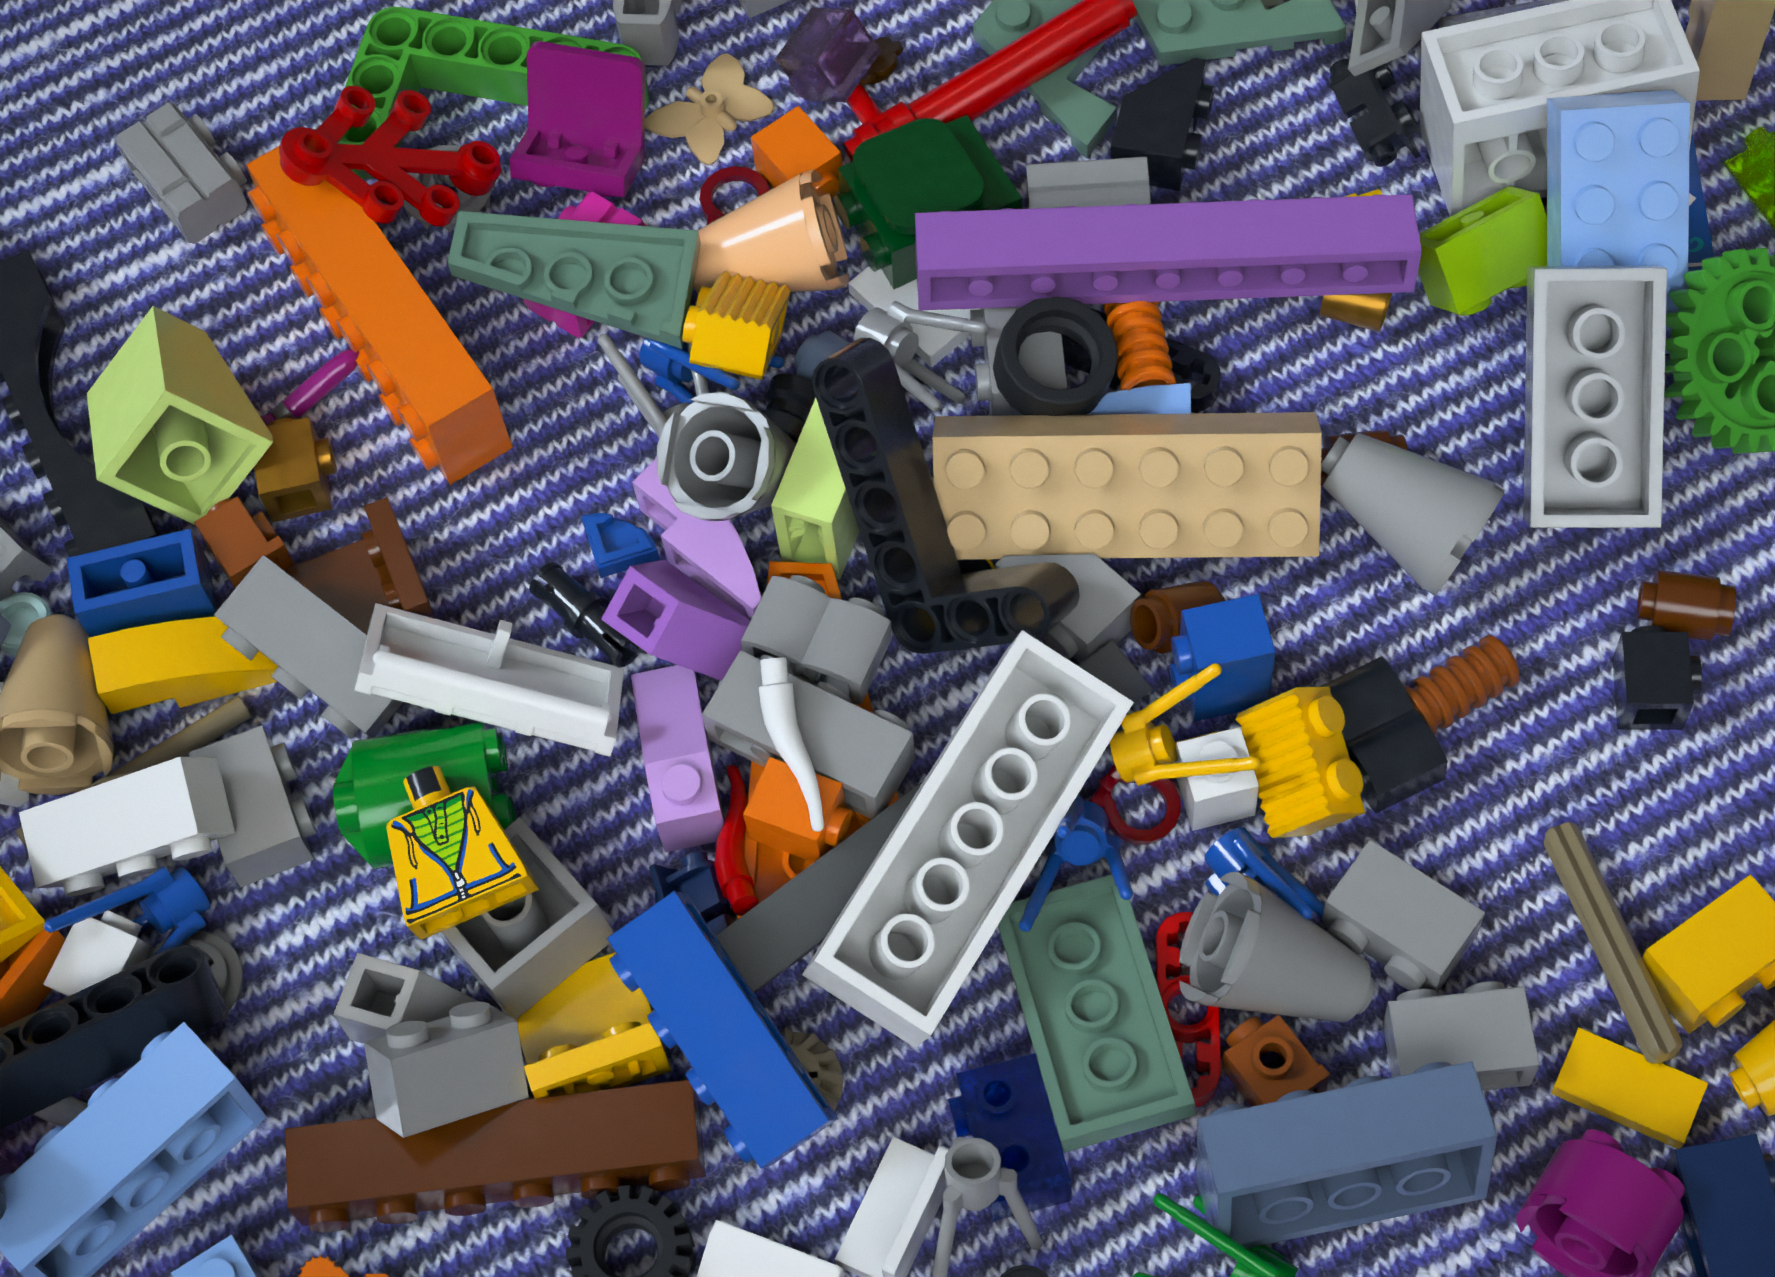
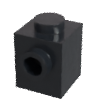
M1655 625L1638 627L1631 632H1622L1612 658L1617 729L1683 730L1694 705L1693 695L1700 693L1702 683L1701 660L1699 656H1690L1688 632H1669L1666 628Z

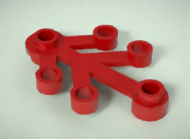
M348 86L342 90L334 106V112L316 130L306 127L293 128L284 135L279 145L281 168L291 180L305 186L319 185L326 180L363 208L364 213L378 223L394 221L404 204V200L419 210L421 217L434 226L442 227L451 223L460 207V200L457 194L444 185L436 184L427 188L408 173L449 175L451 182L460 191L472 196H483L489 193L501 173L500 156L497 150L483 141H473L459 148L458 152L396 148L398 143L410 131H418L423 127L431 112V105L428 99L421 93L413 90H404L398 94L390 110V116L362 145L338 144L352 127L365 126L376 107L372 94L359 86ZM350 169L364 170L378 181L370 185Z

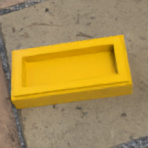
M1578 1027L1551 1094L1676 1149H1680L1685 1143L1708 1083L1663 1063L1651 1064L1646 1061L1644 1055Z

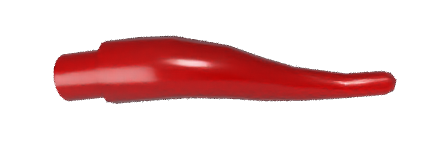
M730 765L727 767V775L731 784L729 809L716 841L714 868L723 897L729 900L735 914L743 916L758 905V899L754 892L755 884L744 858L746 824L743 813L748 804L746 788L738 767Z

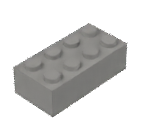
M1658 265L1527 266L1523 519L1530 528H1661L1667 268Z

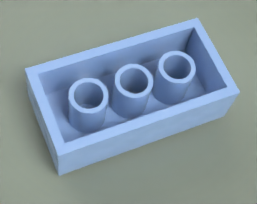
M1674 90L1547 98V266L1658 265L1667 268L1666 314L1678 312L1679 308L1673 303L1669 294L1671 291L1688 289L1684 279V274L1688 272L1690 102ZM1666 326V338L1671 337L1672 329Z
M183 1022L173 1032L167 1031L155 1037L143 1050L141 1060L121 1078H113L102 1084L90 1097L88 1107L67 1126H58L43 1136L34 1149V1155L13 1174L7 1173L0 1176V1187L7 1206L3 1217L0 1219V1251L24 1277H91L264 1121L267 1116L238 1079Z

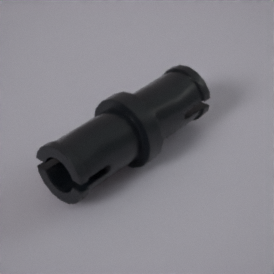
M550 562L544 565L536 573L548 584L543 586L538 580L532 579L529 587L530 593L542 600L565 620V629L574 637H585L619 668L629 665L638 657V654L627 646L632 644L638 650L642 649L601 620L610 604L605 596L597 590L588 591L566 573L557 562Z

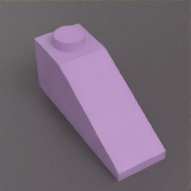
M674 665L631 674L647 782L655 824L665 853L716 842L725 819L710 744L702 718L703 709L695 671L680 665Z

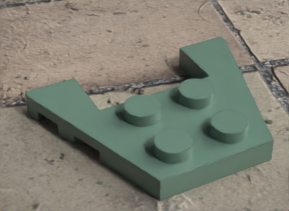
M993 0L973 24V39L990 56L1082 0ZM1105 42L1026 88L1040 104V111L1053 125L1058 123L1071 137V145L1086 158L1089 157L1117 121V107L1077 86L1073 82Z
M1132 0L1137 10V16L1134 18L1161 66L1186 63L1193 58L1211 60L1235 57L1236 50L1269 46L1272 52L1294 49V42L1323 39V44L1329 45L1346 40V26L1331 0H1290L1268 10L1265 9L1260 0Z

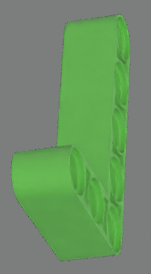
M388 7L373 15L367 24L345 87L359 86L369 91L375 99L376 107L365 126L352 127L338 144L362 145L364 142L361 141L367 140L390 116V110L398 94L404 90L419 92L420 88H427L528 106L527 52L531 45L537 41L632 56L641 61L642 59L635 49L623 44L404 7ZM645 75V110H646V108H647L648 105H649L650 95H649V90H648V85H647V80H646V75ZM402 140L398 143L396 148H400ZM350 169L362 179H374L364 170Z

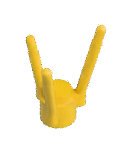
M1211 664L1142 710L1126 714L1121 723L1123 730L1116 732L1110 741L1114 764L1125 782L1131 783L1135 781L1140 786L1159 779L1237 773L1239 771L1256 770L1260 767L1261 761L1257 757L1172 763L1177 760V742L1174 741L1169 728L1165 724L1155 726L1150 722L1219 676L1222 672L1219 664Z

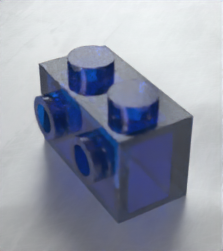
M1036 1054L956 1073L959 1096L947 1099L956 1137L970 1136V1138H981L990 1142L998 1149L1001 1157V1168L1012 1169L1017 1173V1188L1029 1212L1072 1201V1183ZM999 1195L988 1206L992 1222L1014 1216L1004 1195Z

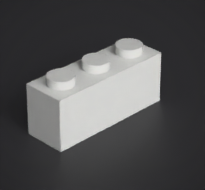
M177 757L19 812L36 888L64 887L65 896H77L100 890L105 887L103 877L117 872L119 879L132 878L158 870L156 859L171 854L173 861L186 860L212 852L210 841L235 833L217 757Z

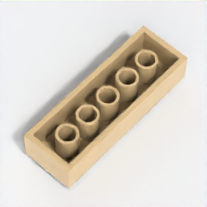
M1316 412L935 416L932 437L933 485L957 560L1001 559L1003 556L1066 554H1095L1099 558L1319 556L1322 432Z

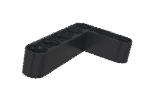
M859 338L817 365L812 377L813 390L887 617L891 621L892 632L905 649L913 653L927 654L1010 644L1022 630L1035 639H1039L1073 611L1080 597L1079 586L1074 576L1065 567L1057 563L1042 562L961 573L894 360L889 350L881 342L872 338Z
M191 945L168 949L0 1028V1130L134 1066L141 1060V1054L145 1047L155 1037L167 1031L173 1032L183 1022L196 1035L215 1026L224 1016L226 1005L204 952L199 947ZM0 1187L1 1219L6 1211L7 1206L6 1199Z

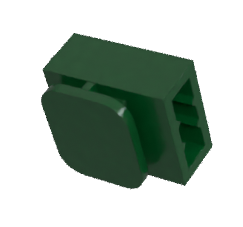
M967 115L946 124L931 118L917 119L862 142L855 149L853 162L838 168L840 193L834 196L837 214L846 229L852 227L856 229L861 237V249L869 267L874 272L882 269L893 290L917 279L915 213L1001 210L1006 208L1022 209V197Z

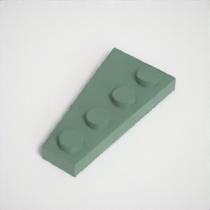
M458 211L447 263L451 275L683 349L682 335L691 303L701 241L698 230Z

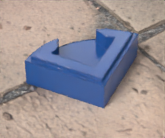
M593 513L581 516L600 578L626 571L632 565L660 560L654 541L641 527L638 528L629 522L613 518V515L607 513Z

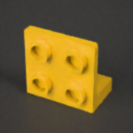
M616 952L586 962L516 1019L520 1044L527 1063L524 1069L535 1099L623 1088L671 1071L662 1041L647 1017L652 1012L648 999L640 987L634 992L630 991L611 965L610 958Z

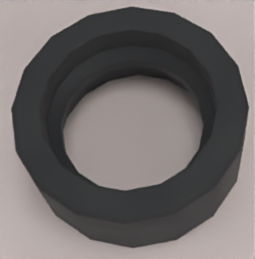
M1058 296L1035 299L1017 309L1003 327L996 347L993 372L1000 393L1012 408L1023 415H1086L1096 408L1106 394L1115 373L1118 351L1112 330L1099 313L1085 304ZM1049 331L1067 335L1079 343L1090 357V375L1083 385L1077 388L1059 390L1041 385L1030 378L1019 363L1020 346L1024 340L1032 334Z

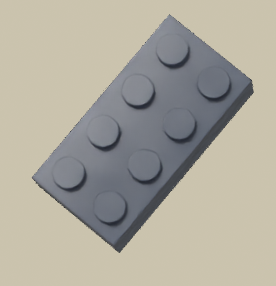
M1473 1061L1451 1065L1447 1062H1433L1418 1068L1412 1074L1383 1079L1379 1076H1366L1350 1082L1345 1088L1316 1094L1310 1090H1298L1282 1096L1277 1102L1248 1108L1241 1104H1231L1214 1110L1209 1116L1197 1118L1196 1181L1208 1223L1242 1246L1252 1248L1486 1199L1497 1133ZM1215 1247V1251H1216V1254H1217V1255L1224 1253V1252H1222L1221 1250H1219L1218 1248Z

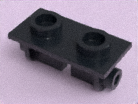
M1349 59L1335 62L1330 67L1331 76L1328 83L1334 91L1347 118H1350L1366 108L1368 110L1366 114L1349 123L1365 159L1373 161L1377 167H1383L1392 163L1397 157L1396 151L1405 146L1415 158L1420 157L1421 154L1411 136L1420 131V128L1406 102L1403 99L1396 103L1394 102L1388 89L1396 85L1397 82L1388 64L1385 63L1354 76L1348 70Z

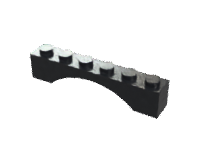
M29 250L0 262V383L6 381L11 395L1 398L16 431L18 432L26 428L32 442L23 445L22 449L37 479L47 476L53 490L44 493L43 497L55 523L59 528L68 524L74 539L64 543L69 557L160 536L144 502L96 479L95 465L81 457L61 435L54 413L52 377L56 352L66 325L42 273Z

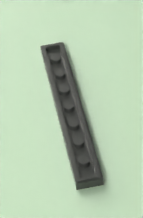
M1113 640L1078 665L1132 700L1134 703L1130 709L1145 699L1153 690ZM923 782L716 935L754 994L823 942Z

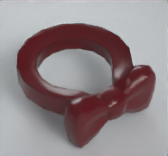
M738 166L720 169L709 176L701 187L699 198L703 215L707 219L706 225L725 215L712 202L713 195L720 186L732 181H743L752 185L757 190L759 197L770 191L766 179L757 171Z
M1113 764L1107 775L1100 779L1098 789L1089 799V802L1096 803L1104 809L1109 819V829L1120 839L1133 845H1150L1163 840L1176 826L1181 813L1180 796L1174 783L1170 779H1159L1147 783V785L1154 787L1161 794L1165 802V815L1157 827L1149 830H1137L1128 826L1121 819L1116 803L1111 796V792L1117 783L1128 784L1121 778L1115 764Z

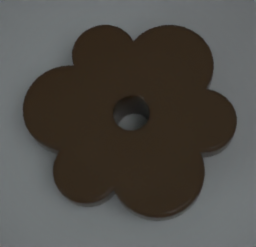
M880 37L871 42L866 49L858 50L851 55L849 59L850 64L844 68L841 77L845 83L857 81L859 85L879 83L888 78L898 66L899 59L897 56L903 52L904 47L900 41L892 42L889 37Z

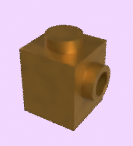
M309 417L297 420L282 418L269 423L267 428L272 434L273 443L254 466L258 495L271 521L277 522L333 509L327 475L336 474L337 467L330 439L328 437L318 438Z

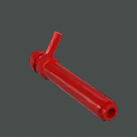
M1082 0L908 105L901 101L884 112L880 110L863 85H859L857 81L849 82L844 86L841 94L862 125L852 130L854 137L842 143L848 158L853 162L854 151L862 142L917 119L931 118L946 124L967 115L973 121L1130 27L1129 20L1137 16V10L1133 1Z

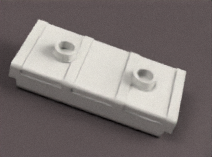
M375 603L354 691L368 695L374 694L433 709L435 712L449 716L452 714L503 727L527 736L534 735L573 745L610 757L617 738L624 668L509 638L512 629L511 622L500 620L496 634Z

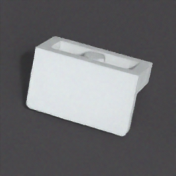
M892 1138L834 1259L837 1266L859 1277H907L943 1200V1192L946 1190L945 1156L949 1148L939 1145L934 1155L898 1138Z

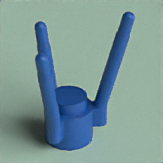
M645 337L639 354L640 363L657 374L655 384L658 387L674 395L681 403L690 404L693 402L690 399L694 398V396L681 385L682 381L690 382L693 380L691 370L730 390H737L740 387L739 380L723 370L689 363L690 353H688L686 342L683 343V349ZM773 355L769 366L780 369L784 366L785 361L782 357Z
M1077 795L1066 815L1061 820L1055 832V843L1050 846L1048 859L1019 922V928L1023 932H1027L1032 928L1061 864L1066 861L1073 865L1084 866L1098 861L1101 856L1107 858L1120 897L1124 900L1132 898L1133 891L1120 853L1121 840L1117 836L1109 834L1108 816L1104 809L1096 803L1084 801L1081 796Z
M1239 827L1224 834L1205 854L1204 860L1214 871V874L1208 878L1205 885L1214 895L1218 896L1229 885V883L1219 880L1222 876L1229 872H1239L1253 878L1264 887L1267 885L1279 898L1296 909L1307 920L1312 917L1313 912L1322 919L1325 904L1281 866L1264 845L1260 846L1245 827Z
M163 866L144 880L47 920L44 923V929L50 933L147 894L148 897L140 902L143 914L133 920V922L142 926L139 934L152 925L161 934H165L171 928L174 930L173 934L155 953L157 955L168 949L182 946L189 937L206 926L205 921L200 915L210 909L211 906L204 891L188 871L178 867L169 873Z

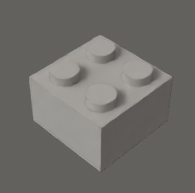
M518 818L504 831L536 880L539 890L438 933L501 1009L515 1020L610 943L607 938L614 933L595 900L521 818Z

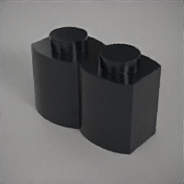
M1382 656L1319 686L1329 687L1332 697L1337 700L1343 710L1345 726L1342 733L1349 758L1356 764L1363 779V789L1360 796L1361 799L1366 800L1375 813L1445 780L1448 761L1439 742L1426 721L1414 708L1400 679Z

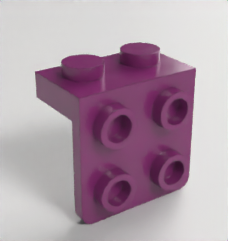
M543 41L534 42L527 52L528 129L510 157V177L531 181L541 187L559 186L588 192L592 191L601 197L617 196L625 198L645 161V66L643 62L632 56Z

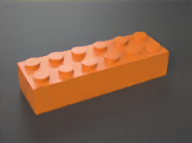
M279 146L246 164L255 188L247 192L264 222L261 224V227L268 241L279 256L286 253L293 264L290 266V270L308 298L315 295L322 306L319 308V312L333 336L337 340L344 337L355 353L359 351L356 359L358 372L366 383L374 380L382 392L378 395L394 424L398 427L404 423L412 436L409 442L425 469L429 471L437 466L449 485H452L512 449L513 447L492 386L375 221L364 213L363 208L326 180L315 186H305L291 180L281 168Z

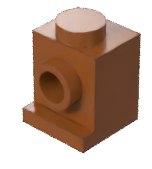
M238 496L218 502L208 511L207 515L194 522L208 549L234 589L263 555L284 571L295 566L285 544L279 535H276L264 514L259 511L250 516Z
M1279 1014L1265 1024L1258 1016H1254L1239 1025L1227 1037L1226 1042L1231 1048L1224 1052L1222 1070L1251 1107L1277 1102L1282 1096L1298 1090H1310L1315 1092V1094L1327 1090L1330 1077L1329 1072L1322 1064H1317ZM1270 1051H1275L1284 1062V1065L1277 1069H1269L1261 1063L1260 1058Z

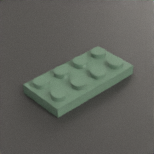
M1112 874L1049 892L1032 928L1027 932L1020 930L1019 922L1029 898L1012 902L1000 921L998 928L1064 1153L1197 1115L1193 1095L1130 899L1124 900L1120 897Z

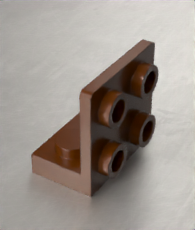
M388 497L364 506L372 529L361 533L363 540L285 570L287 574L366 635L375 603L436 619Z

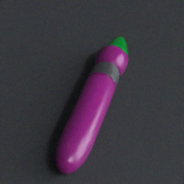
M347 349L331 358L285 397V400H282L271 413L261 416L265 425L267 426L269 423L282 418L297 420L299 416L301 417L355 370L359 351L355 353L352 349Z

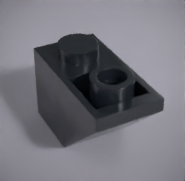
M1193 58L1123 97L1111 143V159L1147 157L1149 186L1180 191L1185 169L1196 170L1203 135L1195 133L1198 119L1208 121L1215 89L1214 85L1205 84V59Z

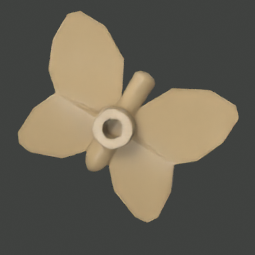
M726 53L718 56L707 66L701 79L704 89L703 93L695 86L689 87L686 91V97L692 102L675 101L656 109L645 118V129L656 135L669 138L685 137L691 152L702 164L709 166L716 162L724 145V129L734 131L737 128L736 121L751 122L767 117L773 112L774 105L760 90L744 85L745 73L739 60Z

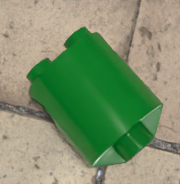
M476 721L447 729H422L354 740L333 784L334 807L340 833L373 869L393 867L386 829L387 823L391 819L413 810L403 780L410 774L431 766L441 767L451 794L466 787L475 786L505 830L517 818L512 796L508 797L507 793H500L497 772L508 771L507 753L502 732L498 733L497 728L488 729L486 723Z

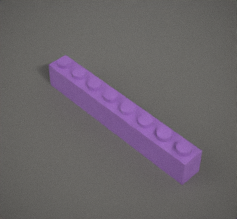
M1412 194L1276 200L1251 199L1247 201L1222 202L1192 201L1169 204H1126L1089 207L1066 206L1062 208L1035 209L1006 208L1001 210L915 213L919 311L1023 307L1035 299L1056 296L1080 301L1083 304L1129 303L1132 301L1162 302L1414 292L1422 252Z

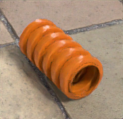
M1132 301L1129 303L1103 304L1107 317L1106 323L1113 332L1118 351L1116 371L1121 381L1120 391L1127 389L1130 391L1133 388L1150 385L1176 384L1174 373L1171 370L1172 361L1168 355L1169 347L1164 338L1165 329L1161 322L1162 315L1158 307L1159 302Z

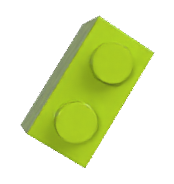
M1507 186L1419 233L1422 252L1418 273L1431 306L1460 316L1475 314L1486 309L1492 303L1491 297L1508 288L1527 286V266H1547V215L1541 197L1536 192Z

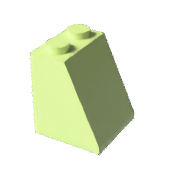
M155 306L151 307L87 392L96 479L194 525V522L207 515L208 511L215 504L230 498L273 443L271 432L208 334Z

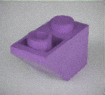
M666 560L630 566L601 620L648 654L721 681L740 650L742 651L741 639L751 621Z

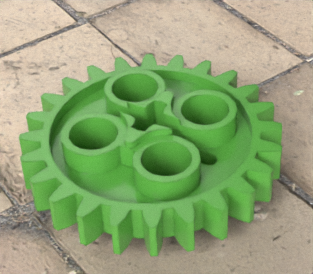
M1744 248L1725 251L1722 253V256L1703 259L1702 270L1689 271L1684 274V279L1689 289L1675 290L1669 294L1679 310L1675 313L1666 314V326L1671 328L1672 332L1671 337L1665 340V350L1670 352V360L1665 362V374H1673L1675 382L1666 389L1664 396L1665 398L1682 397L1684 402L1678 409L1676 418L1678 420L1696 419L1692 435L1694 437L1712 436V448H1732L1734 454L1774 452L1775 255L1769 256L1767 248L1751 250Z

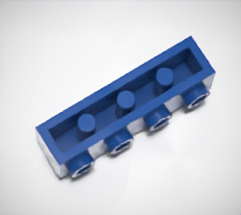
M673 891L607 938L616 951V954L610 958L615 972L630 991L634 992L640 987L654 1008V1011L647 1015L651 1026L668 1048L671 1049L678 1044L692 1065V1068L685 1072L689 1083L706 1105L709 1106L716 1101L730 1122V1125L724 1129L725 1136L734 1151L745 1163H749L754 1159L760 1169L772 1166L839 1119L687 893Z

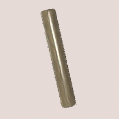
M1566 822L1551 827L1545 832L1544 846L1646 1061L1651 1064H1659L1677 1057L1680 1054L1683 1042L1579 826L1573 822Z

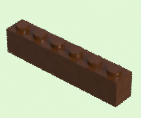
M688 1080L519 1100L404 1138L376 1118L285 1129L288 1210L302 1226L309 1225V1229L315 1232L345 1230L350 1227V1220L377 1217L378 1222L384 1224L408 1223L418 1218V1212L445 1209V1213L448 1215L469 1216L484 1212L486 1204L513 1201L514 1206L522 1208L542 1207L553 1203L555 1195L580 1192L581 1197L585 1199L597 1200L595 1196L605 1190L609 1198L619 1195L618 1186L626 1185L638 1186L649 1184V1188L654 1191H675L688 1187L690 1179L706 1177L700 1102L697 1093Z

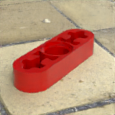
M1179 912L1166 918L1157 932L1155 949L1156 983L1174 1039L1177 1041L1176 1046L1181 1061L1183 1060V1043L1196 1042L1195 1067L1199 1072H1208V1075L1198 1078L1196 1088H1190L1197 1108L1208 1103L1215 1096L1219 1087L1221 1074L1219 1007L1206 1006L1207 1014L1205 1018L1194 1025L1180 1024L1169 1014V1003L1174 997L1182 994L1179 980L1190 984V975L1180 976L1179 949L1168 946L1177 944L1179 933L1186 932L1193 912ZM1166 975L1172 976L1174 978L1168 980L1166 978ZM1204 1039H1208V1040H1209V1044H1206V1043H1203V1042H1200V1041H1201V1040H1204Z

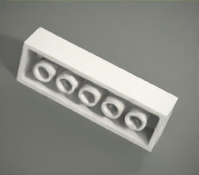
M1022 630L999 660L802 975L914 1048L929 1038L1134 702Z

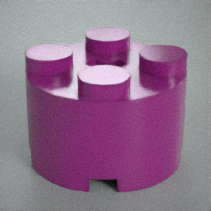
M1588 1129L1584 1132L1581 1139L1567 1140L1557 1147L1520 1208L1516 1217V1223L1521 1233L1527 1224L1538 1237L1532 1249L1546 1263L1567 1277H1651L1684 1219V1210L1680 1200L1685 1193V1188L1681 1181L1668 1171L1655 1167L1648 1168L1635 1158L1625 1154L1621 1145L1612 1136L1599 1130Z

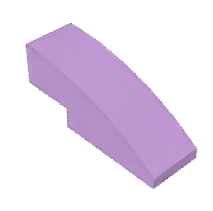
M656 458L632 483L640 511L665 530L661 535L667 561L751 620L761 600V595L753 566L738 532L730 520H701L680 511L673 503L676 501L670 494L667 485H662L657 474Z

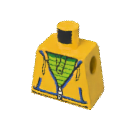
M439 766L420 769L403 780L413 810L391 819L387 823L386 829L403 918L407 927L420 940L539 890L533 875L490 806L475 786L466 787L451 794L442 769Z

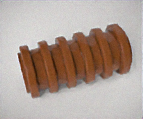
M1492 635L1484 636L1479 640V647L1470 645L1463 649L1462 657L1454 655L1448 658L1446 668L1441 665L1435 666L1430 670V678L1422 675L1414 679L1413 688L1404 686L1414 708L1426 721L1434 735L1437 733V726L1442 729L1451 726L1454 721L1453 716L1459 719L1469 715L1470 706L1480 708L1486 704L1487 696L1490 698L1500 696L1503 693V686L1512 688L1519 684L1520 672L1517 661L1509 648L1501 640Z

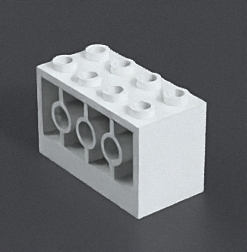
M1568 0L1422 32L1420 131L1450 217L1507 186L1539 193L1541 198L1547 197V98L1674 90L1690 102L1691 143L1700 69L1672 1Z

